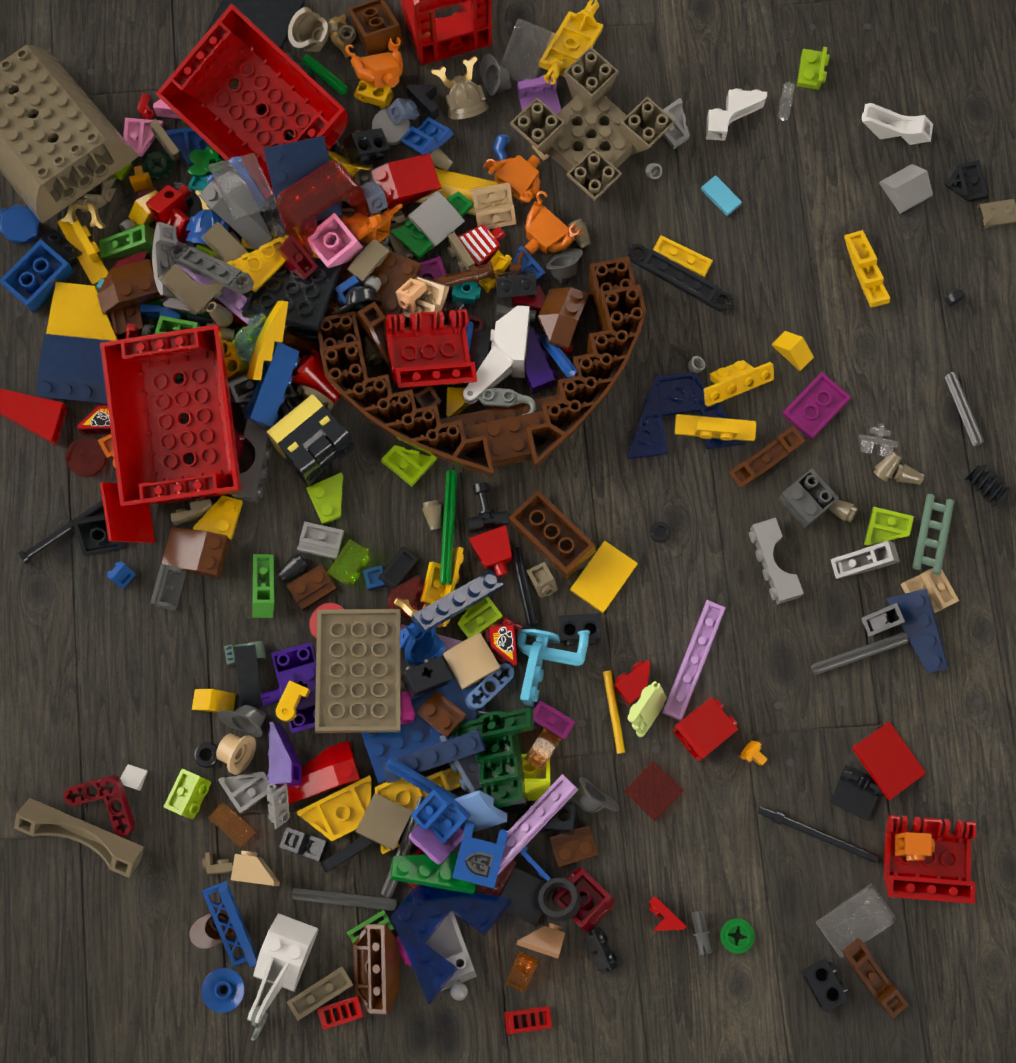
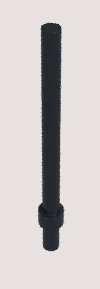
M761 805L758 809V814L772 819V822L776 824L787 825L876 863L879 855L789 818L783 812L778 810L775 812Z

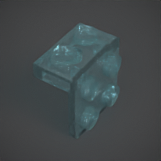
M264 313L252 317L249 325L244 330L241 329L235 336L237 355L248 365H250L257 338L266 321Z

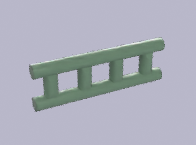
M927 494L912 568L920 570L921 564L933 567L932 573L934 575H940L954 500L947 499L946 505L934 502L935 496L933 494ZM932 510L944 513L942 523L930 520ZM928 528L940 531L939 541L927 538ZM925 546L937 549L935 559L923 556Z

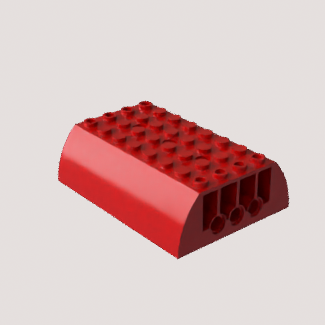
M232 3L156 93L165 104L228 163L232 157L240 156L245 169L262 195L268 200H275V195L263 148L324 136L327 151H329L344 133L348 121L347 111ZM238 79V88L232 89L231 82ZM261 105H266V113L259 115L258 108ZM288 131L294 132V138L291 141H287L285 138Z
M216 324L100 343L120 506L163 504L241 492L242 487L221 326ZM179 373L184 375V381L181 384L176 382V376ZM184 413L189 415V422L187 424L181 422V416ZM192 453L194 455V462L189 465L186 462V456Z

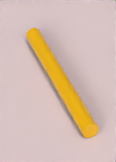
M604 671L603 676L617 754L625 753L612 674L611 671Z

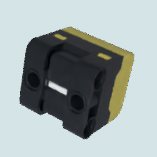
M313 394L266 431L273 446L308 487L322 476V470L337 457L342 460L355 449L348 431Z

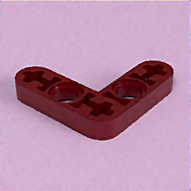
M110 775L75 784L64 791L63 798L71 806L104 798L114 832L119 836H126L134 830V818L123 783L118 776ZM111 783L115 785V788L109 787L104 789L103 786ZM90 785L96 787V796L89 793L88 788ZM82 791V795L77 798L71 796V793L76 794ZM115 800L122 804L121 811L114 808L113 803ZM121 823L127 824V828L121 827Z

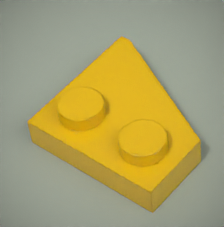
M221 496L194 525L193 530L226 535L232 540L243 504L242 500Z

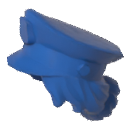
M15 204L9 209L3 208L0 210V232L5 238L13 243H29L37 238L39 234V220L29 207Z

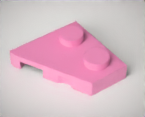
M125 118L123 138L136 154L142 157L156 138L150 127L152 120ZM157 120L163 128V121Z

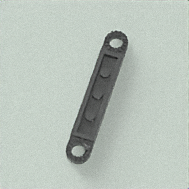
M178 243L169 251V255L175 263L239 294L248 292L254 285V281L249 274L194 247Z

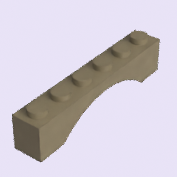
M31 798L16 813L14 829L33 837L58 836L80 842L98 853L110 870L130 878L141 862L143 846Z

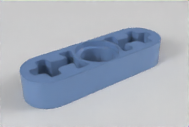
M506 663L500 664L498 671L488 675L467 695L465 699L466 706L473 711L481 709L514 677L512 666ZM506 670L508 672L506 676L498 681L496 678L502 671ZM486 682L494 684V692H488L485 689ZM482 693L484 696L478 703L473 704V698Z

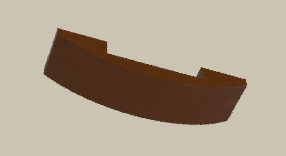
M792 426L779 435L776 440L728 473L741 489L805 443V440L796 428Z
M857 938L842 951L857 976L892 1019L909 1006L897 988L891 984L871 957L872 954L860 938Z

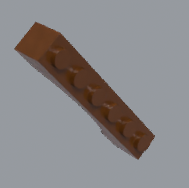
M374 301L358 311L356 319L390 368L386 341V318ZM432 386L403 388L404 391L413 390L416 409L437 405L438 408L442 402Z

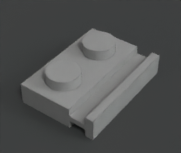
M304 521L297 550L337 560L344 530Z

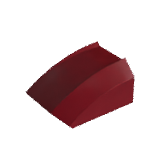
M583 868L573 871L566 879L573 883L581 896L580 909L571 919L584 932L592 930L612 910L615 901ZM561 887L555 889L552 899L565 910L570 905L572 896L568 889Z

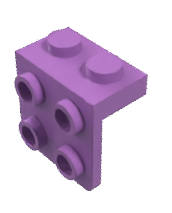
M545 75L540 78H527L518 82V97L522 111L535 98H538L555 114L560 112L561 107L556 91L557 80L555 84L550 85L552 78L549 83H546L544 80Z
M419 824L409 834V838L432 861L440 865L462 841L465 826L462 825L444 844L430 829L424 831Z

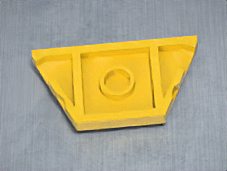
M370 775L297 811V815L332 842L355 831L371 801L372 779Z

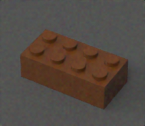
M538 490L508 517L510 525L566 579L596 552L595 544Z

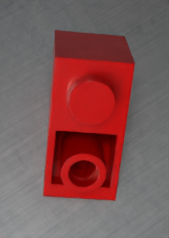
M640 660L631 667L633 669L632 672L628 675L624 672L615 679L617 683H615L614 688L628 707L641 697L643 689L648 685L649 660L644 663Z

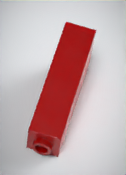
M0 389V415L52 445L57 446L68 410L65 404Z

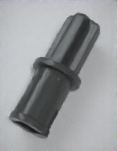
M702 910L694 911L691 913L695 931L693 936H696L699 955H704L705 946L706 954L712 953L708 935L710 930H707L704 912Z

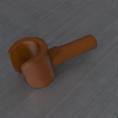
M524 250L520 251L517 264H510V272L521 271V264L525 254Z

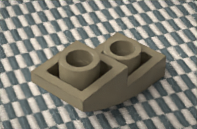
M374 239L348 267V270L365 282L376 266L379 267L390 251Z
M207 498L195 499V502H190V511L188 509L176 510V513H171V521L175 526L197 520L207 513L213 506V503L210 499L207 500Z

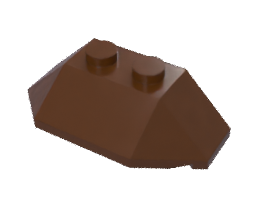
M150 259L110 269L97 294L103 315L167 298L160 295L156 287L152 261Z
M571 287L549 290L538 315V320L547 336L549 344L566 350L569 349L591 294Z
M366 924L364 930L353 944L354 989L362 1003L366 1006L365 1009L368 1013L389 1014L400 989L399 943L387 924Z

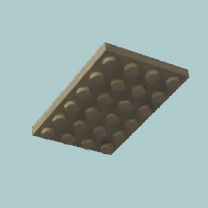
M400 609L317 610L315 733L400 732Z

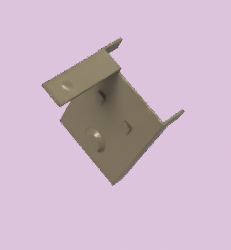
M1014 199L979 204L977 207L981 208L985 226L983 229L1016 223V204Z

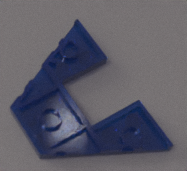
M695 372L655 377L627 460L667 455L662 416L700 412V416L728 419L725 411L718 403L709 407L705 405L704 388L706 386L701 383L700 378ZM704 439L706 449L746 444V441Z
M418 885L391 915L390 918L428 1004H431L454 975L457 967L425 944L451 911L485 936L511 903L509 898L479 893L469 894Z

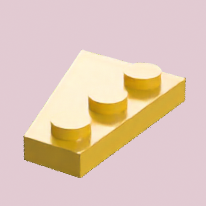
M279 237L260 246L259 249L251 253H246L234 261L227 262V264L249 274L254 281L251 290L256 293L285 264L286 260L277 251V248L285 240Z

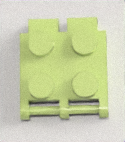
M656 681L651 686L649 685L643 689L640 699L631 707L628 715V720L632 723L633 729L637 730L636 734L638 737H643L667 700L660 683L657 684Z

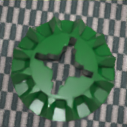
M731 919L723 925L720 938L726 950L740 954L748 951L754 943V931L747 921ZM739 926V934L746 936V939H739L735 946V939L728 936V934L735 933Z

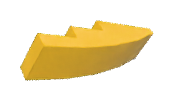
M864 231L844 235L852 264L870 307L888 304L890 296L883 285L884 278L877 266V257Z
M278 301L267 317L251 356L247 379L261 380L263 362L272 361L274 342L283 341L288 308L287 301Z

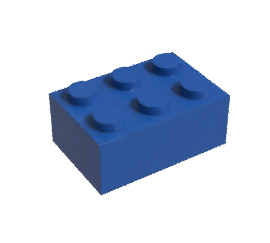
M40 239L0 279V283L5 290L34 314L53 295L55 283H64L74 273V270L66 260Z

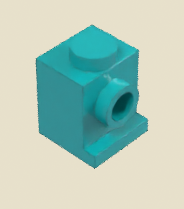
M473 281L453 286L452 302L458 303L461 301L464 304L475 305L476 298L480 299L481 287H478V283H473Z

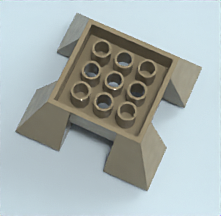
M590 46L564 71V76L573 99L560 112L555 114L540 99L535 98L510 122V125L537 150L552 157L568 172L566 176L596 201L622 175L617 168L630 155L649 149L676 121L649 97H646L628 115L622 112L607 98L619 71Z

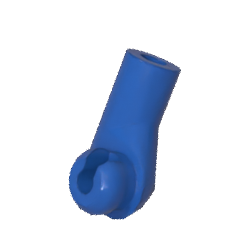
M506 134L498 135L493 147L499 160L509 158L504 150L505 145L510 142V138Z

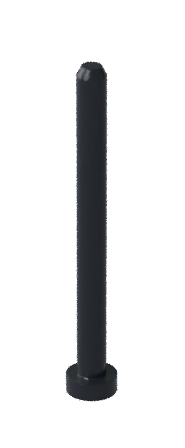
M103 501L98 502L75 519L94 516L104 509ZM72 521L27 551L21 550L18 552L24 563L28 564L31 562V557L73 530Z

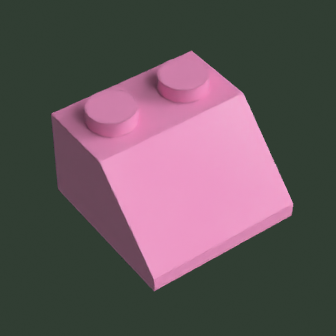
M335 213L304 238L328 268L350 262L364 249Z

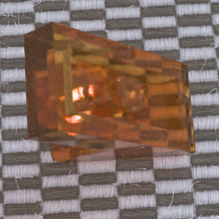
M519 951L505 984L524 993L539 959Z

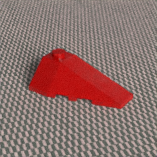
M349 740L328 747L301 767V786L287 787L289 805L361 780Z

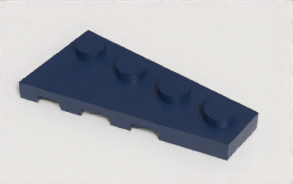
M928 588L886 598L889 605L899 603L906 622L901 626L927 673L948 669L949 665Z

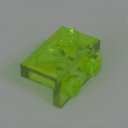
M349 539L327 574L347 587L350 583L354 584L360 575L358 571L362 566L365 567L371 558L369 556V549L363 548Z

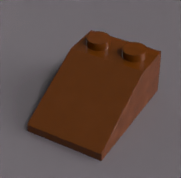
M371 0L347 8L360 42L368 56L389 50L388 43L390 38L392 43L396 44V39L399 37L401 40L400 46L404 45L400 25L385 0Z
M172 527L162 564L181 568L188 573L221 580L231 541L226 535Z

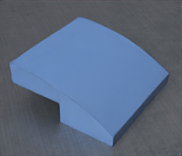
M480 790L454 799L471 815L467 821L475 823L474 832L507 822V813L494 807V798Z

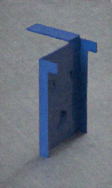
M525 846L520 853L534 866L541 877L549 881L551 878L526 853L528 848Z

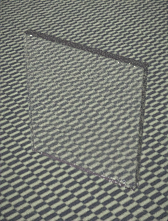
M254 153L209 165L234 220L277 208L276 199Z

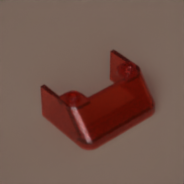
M334 160L327 162L282 191L276 199V205L288 236L293 235L310 257L313 255L307 238L312 236L317 229L315 216L345 197L351 209L368 218L372 216L362 188L344 166Z

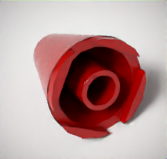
M312 349L309 351L312 355L309 357L304 355L299 360L296 368L293 369L291 374L292 382L297 385L311 387L335 403L341 395L326 379L322 358L316 349Z

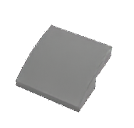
M438 191L408 215L417 229L425 234L433 246H437L465 221Z

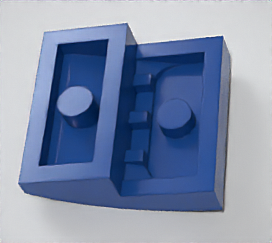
M428 117L418 129L412 126L400 139V142L421 155H425L443 145L454 133L448 127Z
M438 788L433 789L411 814L424 831L430 829L443 844L471 816L457 801Z

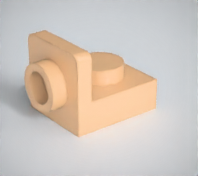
M410 278L396 291L400 307L415 312L417 310L415 300L427 290L426 283Z

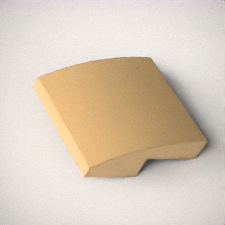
M509 182L471 189L477 227L485 225L488 229H493L498 226L504 227L516 224Z
M415 277V280L426 283L427 290L415 300L417 307L415 312L402 309L401 314L410 318V313H416L417 316L420 312L435 311L437 315V312L441 311L444 306L449 286L421 277Z
M932 568L900 584L905 594L928 588L934 613L959 601L942 569L940 575H934Z
M481 633L464 640L442 654L462 690L480 682L482 678L500 669V665Z

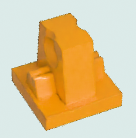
M142 166L134 167L135 175L129 177L134 192L154 188L149 173H144Z
M757 741L748 743L739 755L741 759L748 762L753 760L761 766L768 760L760 752L762 744Z

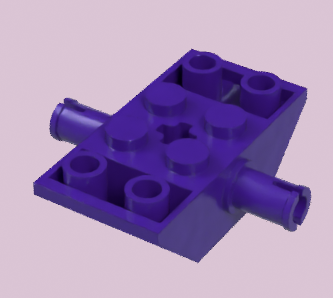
M312 642L271 653L280 687L277 690L261 693L263 705L266 706L279 702L289 680L299 685L304 684L308 686L307 689L311 692L308 698L301 697L296 708V717L289 722L291 733L314 728L316 654Z

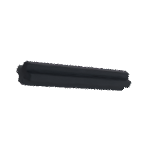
M520 547L511 549L512 560L527 626H535L538 624L522 550Z

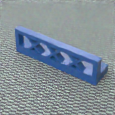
M225 881L202 890L232 966L234 967L244 962H248L249 967L256 965L258 960L256 950L228 882ZM219 891L222 900L220 903L214 902L209 895ZM221 909L227 911L229 916L228 922L218 918ZM228 928L234 929L237 935L235 940L226 937L225 934ZM238 946L242 948L244 956L235 959L233 951Z

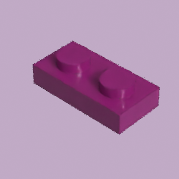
M541 700L533 710L534 722L563 740L566 739L575 724V721Z

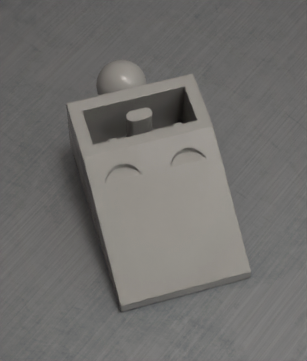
M450 911L413 926L436 992L452 987L450 992L455 1000L461 1001L465 999L468 989L463 982L473 979L477 975L454 912Z

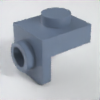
M397 98L386 109V113L394 125H398L403 119L416 120L420 116L416 104L408 99Z
M374 180L357 188L358 194L366 202L370 214L377 213L388 207L384 191Z

